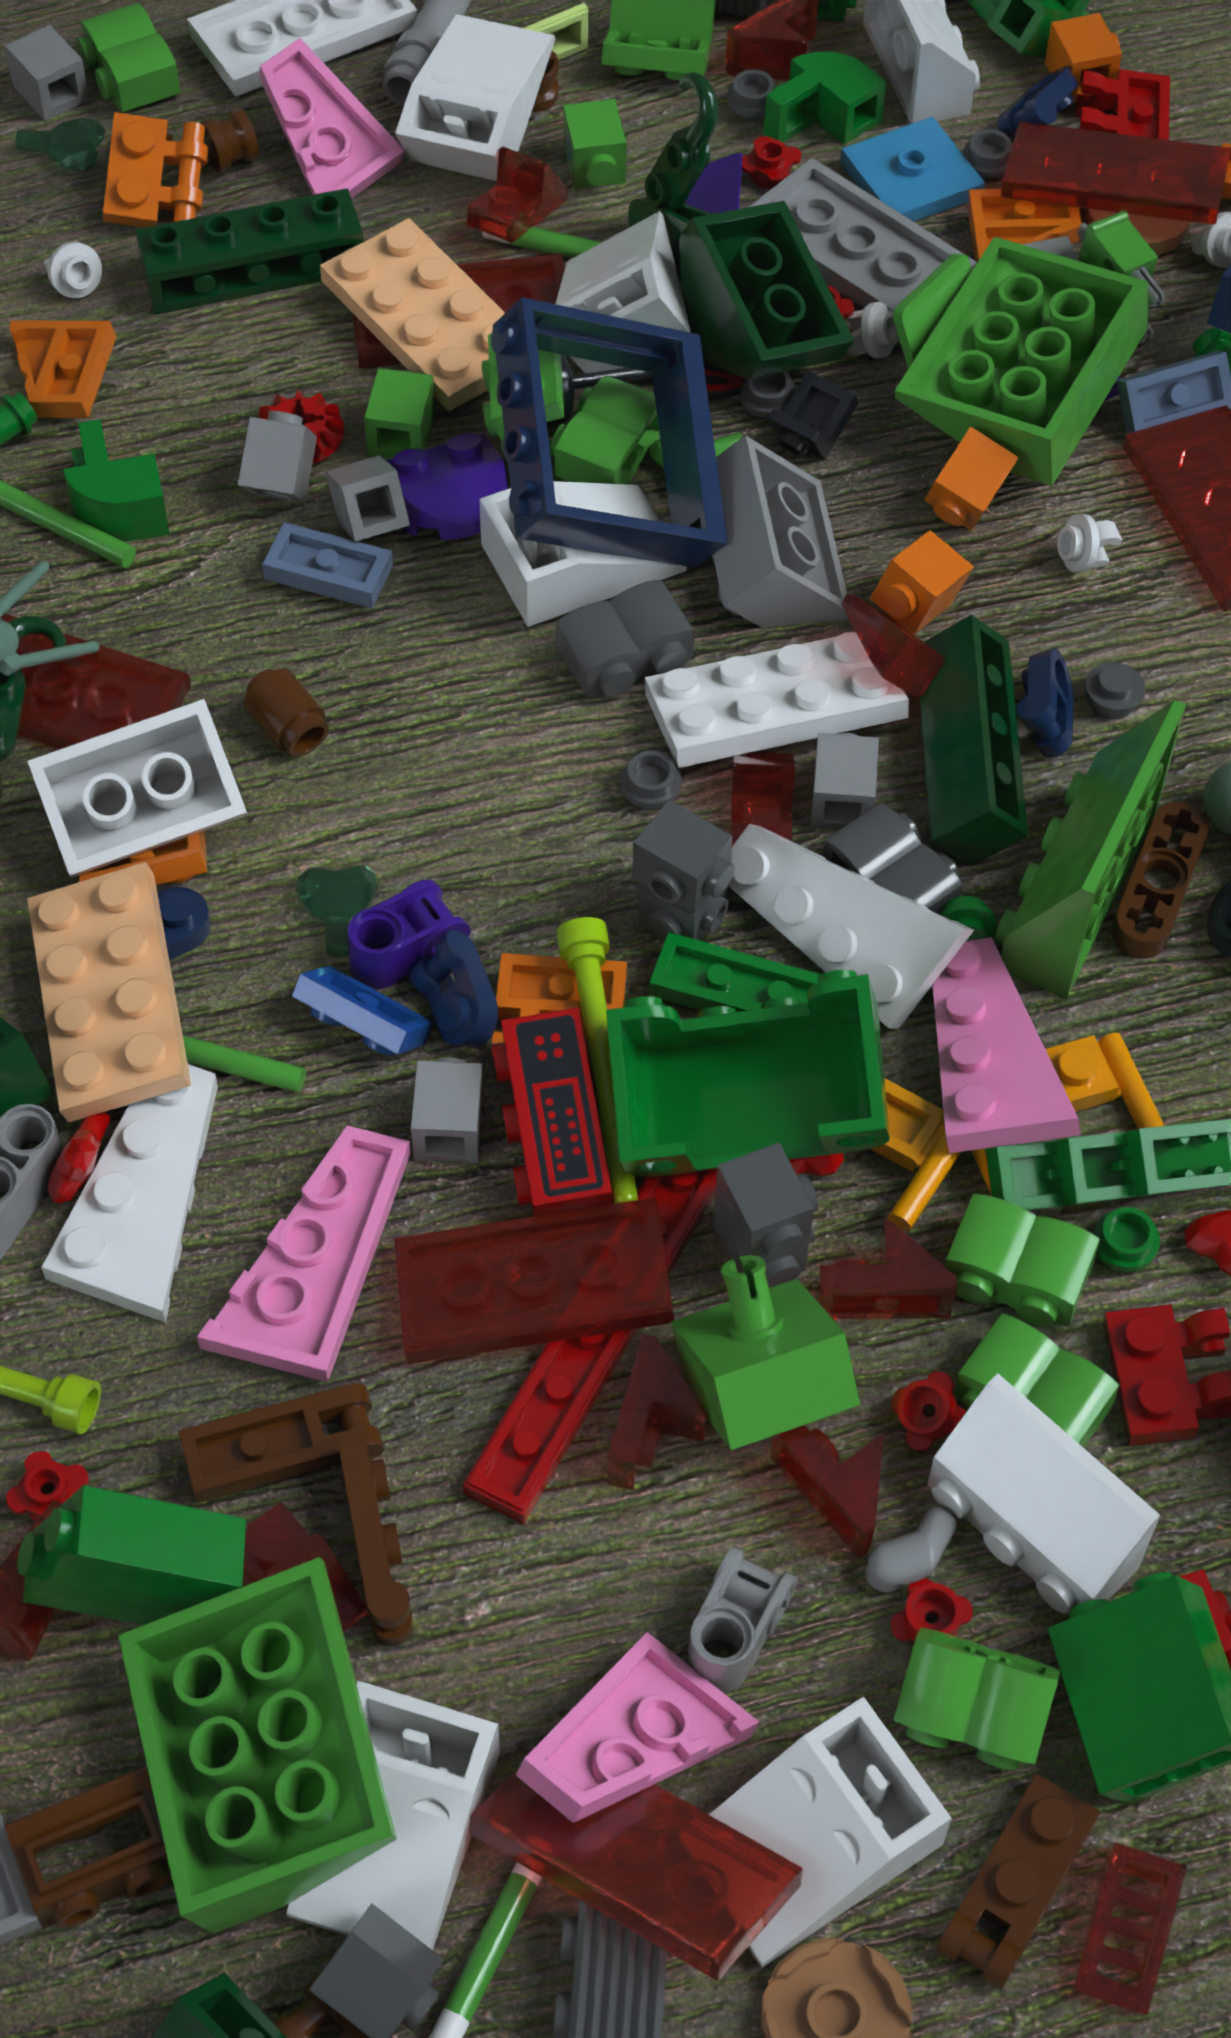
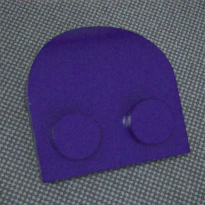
M484 433L479 435H457L451 438L447 444L425 450H403L397 453L393 459L386 460L397 470L410 523L409 526L402 529L412 536L419 534V527L437 529L440 538L443 540L460 539L481 533L479 499L508 489L503 458Z

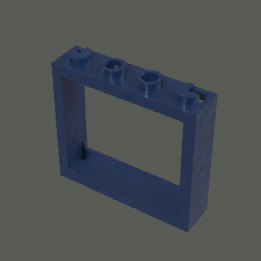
M521 297L492 325L493 330L491 334L492 350L496 353L499 380L497 400L499 405L502 406L505 433L503 453L508 460L511 485L509 506L514 514L516 538L693 568L698 567L728 544L700 335ZM538 350L652 373L671 524L556 504Z

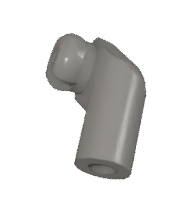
M933 1507L925 1512L914 1532L880 1543L869 1554L865 1570L869 1584L878 1591L889 1593L897 1590L901 1584L917 1582L928 1577L936 1568L956 1531L957 1523L955 1518L948 1511Z

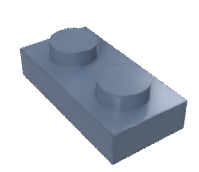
M1224 351L1210 352L1116 380L1126 435L1137 437L1231 408V375L1227 353Z
M283 522L262 566L265 580L373 609L393 567V557L391 550Z

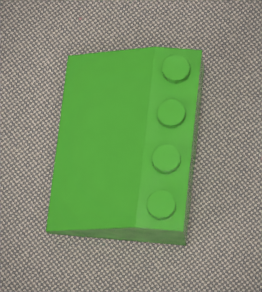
M994 237L894 390L895 399L959 442H961L971 426L1019 457L1009 473L1053 486L1147 331L1148 281Z
M1173 700L1097 752L1086 775L1077 771L1073 776L1063 805L1069 807V810L1064 819L1056 816L1052 818L1041 845V851L1046 852V855L1041 865L1034 862L1029 864L1018 890V896L1024 899L1018 911L1010 908L1005 911L995 935L994 943L1003 946L1001 958L1010 976L1068 998L1158 810L1186 704Z
M320 1557L118 1635L181 1917L213 1934L283 1908L397 1839L325 1562Z

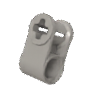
M732 1546L724 1557L711 1584L708 1596L693 1621L687 1664L722 1692H730L739 1687L747 1678L768 1636L774 1632L782 1619L795 1590L798 1576L787 1572L781 1577L744 1559V1550ZM722 1640L733 1645L738 1653L731 1657L719 1658L707 1652L704 1645L711 1641Z

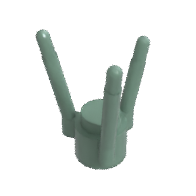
M45 561L39 562L0 598V671L6 676L22 668L80 657L99 650V644L96 641H90L22 655L16 653L19 646L18 635L9 623L1 620V617L48 572L49 564Z

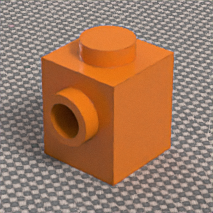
M1100 13L1051 22L1045 65L1050 73L1068 65L1078 82V86L1071 92L1075 100L1077 94L1093 95L1081 93V81L1084 70L1100 73L1106 78H1117L1122 57L1119 39L1114 32L1110 33Z
M970 426L935 480L924 501L933 506L934 512L943 521L954 526L963 525L972 531L1019 457Z
M929 530L890 561L869 599L914 636L951 606L974 566Z

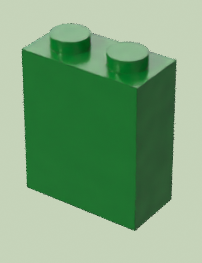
M83 1485L60 1507L54 1508L50 1516L37 1528L25 1535L20 1546L17 1561L19 1575L25 1576L23 1602L141 1625L156 1621L242 1587L246 1518Z
M1170 1572L1155 1573L1137 1580L1131 1586L1132 1593L1111 1602L1107 1599H1095L1076 1605L1068 1611L1070 1619L1047 1628L1099 1794L1128 1804L1231 1764V1669L1203 1588Z

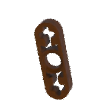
M1180 801L1170 802L1159 808L1154 816L1119 905L1112 930L1115 945L1128 956L1138 959L1151 958L1160 954L1167 945L1209 830V822L1206 815L1193 804ZM1175 827L1187 830L1183 835L1178 852L1167 848L1171 833ZM1154 869L1165 870L1176 878L1178 884L1170 889H1158L1146 881L1144 874ZM1144 907L1155 910L1151 925L1147 929L1146 934L1134 930Z

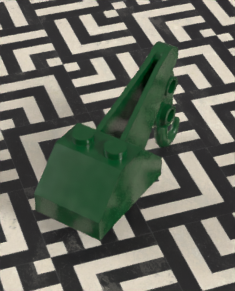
M697 72L685 74L679 81V87L682 90H686L690 86L694 88L698 97V115L694 123L675 131L666 143L651 173L645 179L646 197L634 199L629 205L628 218L630 227L659 211L664 215L678 279L681 281V294L691 333L700 335L704 363L747 379H753L840 360L853 344L854 339L785 201L715 214L684 204L704 169L709 164L710 149L708 141L713 135L718 122V105L711 84L703 75Z

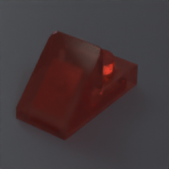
M779 0L727 30L725 71L731 76L736 77L739 73L746 70H760L769 74L773 80L789 81L791 60L800 55L807 54V43L815 38L818 0Z
M501 146L498 151L496 185L468 205L467 226L513 243L568 200L569 190L543 161Z
M750 752L732 756L730 824L732 846L749 824L761 826L792 841L793 788L795 778L793 754Z
M888 1219L883 1221L879 1243L880 1265H869L867 1262L857 1259L842 1260L833 1265H820L816 1300L833 1320L951 1317L957 1291L956 1276Z
M642 1334L608 1454L607 1484L633 1491L640 1467L652 1470L661 1432L697 1441H703L705 1438V1410L658 1339L654 1336Z
M805 1425L774 1435L770 1458L852 1552L861 1559L870 1552L876 1525L883 1436L876 1437L840 1465L836 1448L829 1438L817 1428L810 1431Z
M279 1502L246 1527L243 1574L250 1583H254L320 1557L325 1562L342 1631H346L368 1614L367 1608L321 1534L316 1533L310 1537L284 1504Z

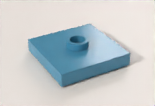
M933 116L841 148L840 163L857 186L913 222L967 203L969 189H985L983 179Z

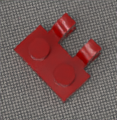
M1119 69L1117 78L1113 79L1106 78L1097 72L1084 70L1081 81V93L1093 95L1077 94L1074 116L1080 117L1079 129L1085 131L1075 130L1073 153L1093 154L1101 151L1108 145L1112 146V157L1164 165L1169 150L1170 76ZM1107 109L1114 110L1113 115L1104 114Z
M1172 1304L1105 1312L1103 1327L1114 1380L1119 1384L1117 1394L1128 1447L1195 1439L1199 1429L1197 1419L1231 1418V1370L1214 1373L1202 1378L1197 1383L1189 1384L1183 1358L1225 1355L1224 1339L1229 1338L1230 1335L1225 1308L1201 1311L1189 1316L1182 1322H1175Z

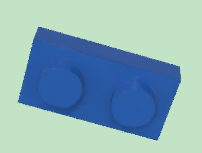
M330 965L301 973L292 997L310 1006V1013L318 1020L334 1026H347L364 1036L363 1042L366 1046L386 1055H398L425 1045L434 1024L433 1021Z

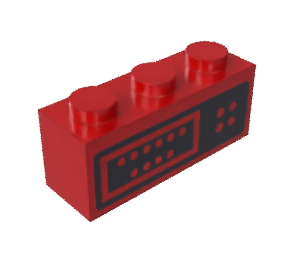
M579 1008L501 1020L503 1042L491 1044L497 1082L510 1081L514 1103L502 1105L508 1144L521 1142L525 1165L512 1167L518 1205L532 1204L535 1225L613 1212L612 1189Z

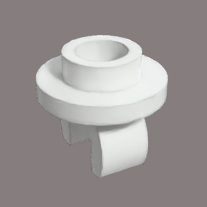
M1222 212L1210 219L1205 231L1199 229L1189 231L1193 253L1204 255L1211 265L1227 268L1231 265V212Z
M68 242L59 246L53 252L50 259L43 261L50 283L54 289L69 298H82L89 295L96 289L101 280L102 264L99 256L91 247L80 242Z
M869 303L864 310L855 311L852 316L847 318L854 330L850 332L854 342L847 350V355L856 356L868 352L871 357L878 359L886 358L891 354L899 337L893 320L894 313L889 312L888 307L884 303Z
M1075 514L1068 519L1065 526L1061 529L1058 535L1057 549L1064 564L1070 571L1083 573L1092 567L1107 565L1109 558L1103 546L1120 545L1123 540L1114 522L1108 520L1095 522L1090 515Z

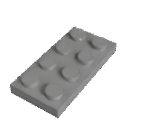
M814 158L808 160L749 206L785 201L825 283L836 288L840 293L863 308L869 303L882 302L888 307L889 312L894 313L896 306L953 253L963 254ZM968 257L973 270L977 262Z

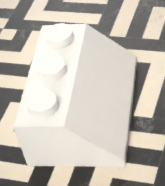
M865 0L864 27L910 124L932 116L936 121L971 115L973 93L978 91L980 87L979 70L976 62L973 59L969 60L963 49L962 36L958 26L951 25L947 17L945 1Z
M205 699L27 761L70 878L247 816L246 808Z
M999 1374L995 1375L988 1382L935 1454L927 1483L932 1488L931 1492L934 1499L942 1509L948 1511L956 1519L964 1517L983 1534L984 1542L992 1554L1006 1565L1014 1566L1016 1564L1036 1582V1588L1041 1597L1053 1609L1062 1614H1067L1071 1608L1090 1600H1109L1139 1569L1160 1518L1158 1512Z

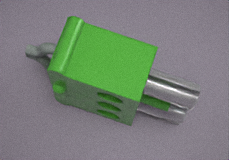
M1125 210L1099 221L1091 222L1089 225L1083 223L1079 226L1077 234L1082 241V247L1078 255L1080 262L1148 281V311L1151 308L1160 306L1165 301V293L1152 278L1158 256L1129 221L1128 213ZM1147 324V331L1139 344H1144L1152 339L1154 330L1149 324Z

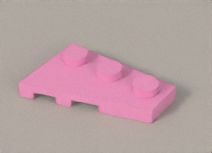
M301 38L260 65L259 79L312 195L348 188L352 199L403 162L405 150Z
M646 1632L524 1758L516 1776L574 1823L750 1739L760 1722L651 1634Z

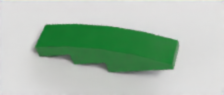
M1231 1119L1140 1128L1125 1132L1070 1137L1054 1141L985 1149L992 1197L1011 1202L1027 1211L1231 1186Z

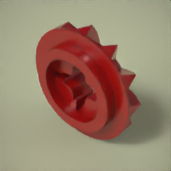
M298 389L294 398L290 399L276 394L272 406L259 407L258 418L268 419L269 411H279L300 416L305 420L304 426L317 436L312 464L328 458L342 443L344 421L341 418L338 405L327 404L321 392L306 398Z

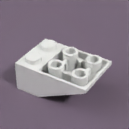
M456 14L411 84L395 132L409 160L415 163L508 184L555 42V36Z
M659 211L568 260L556 304L691 333L664 215ZM569 356L585 374L626 368Z
M553 481L556 504L659 521L638 485ZM511 488L479 499L481 545L527 627L572 612L585 605L609 599L640 583L663 580L686 571V566L517 539L514 514L509 506Z
M358 1681L357 1688L397 1839L289 1903L286 1914L287 1917L347 1936L372 1903L433 1950L500 1754L498 1724Z
M863 1696L802 1736L678 1840V1845L762 1968L941 1847L952 1818Z

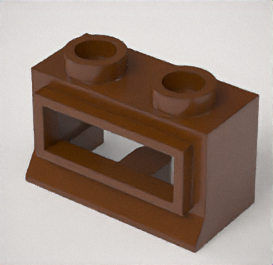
M146 1766L4 1825L33 1910L43 1929L57 1924L59 1928L79 1925L97 1915L100 1911L99 1905L126 1893L132 1898L142 1897L158 1891L171 1880V1871ZM142 1810L151 1838L45 1883L35 1854L73 1838L84 1839L93 1836L103 1829V1825Z

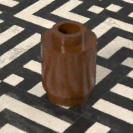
M267 669L257 674L249 682L246 690L247 694L243 702L244 709L277 749L288 751L293 757H302L314 751L325 740L329 732V726L325 722V711L289 669Z

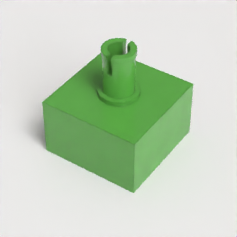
M754 1255L739 1257L743 1273L737 1272L733 1259L722 1266L721 1274L726 1284L729 1302L671 1321L687 1392L730 1450L860 1405L845 1332L798 1279L769 1288L765 1273V1261L763 1258Z

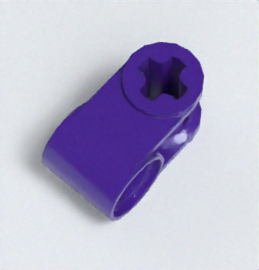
M431 879L418 881L404 889L401 893L371 908L361 910L353 916L348 925L349 970L354 979L372 989H383L392 986L397 981L409 976L411 969L423 957H433L436 954V943L447 932L458 930L469 937L471 933L470 926L463 918L454 917L442 901V890L435 881ZM373 947H382V949H370V948H373Z

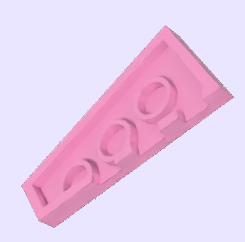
M992 937L966 941L933 983L945 1135L949 1153L1081 1135L1076 1112Z
M346 1126L301 1189V1199L286 1220L281 1218L267 1237L268 1245L249 1272L246 1270L242 1272L230 1289V1299L215 1320L210 1318L198 1334L199 1348L328 1382L411 1154L410 1142Z

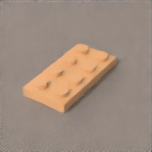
M410 218L320 265L321 281L409 371L433 375L435 398L448 411L487 391L482 374V361L489 359L488 335L492 334V325L505 312Z
M147 862L27 898L60 1113L67 1122L76 1121L191 1086L156 882Z

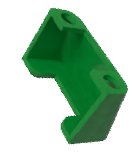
M832 970L818 976V983L807 988V1003L799 1004V1000L795 998H775L763 1002L761 1009L736 1012L734 1008L728 1006H716L700 1010L697 1013V1018L681 1020L675 1009L663 1005L662 999L654 996L631 998L623 1003V1008L606 1010L619 1160L625 1171L635 1176L655 1177L717 1169L719 1164L780 1142L788 1160L867 1150L889 1142L890 1134L878 1003L869 975L857 976V973L852 970Z

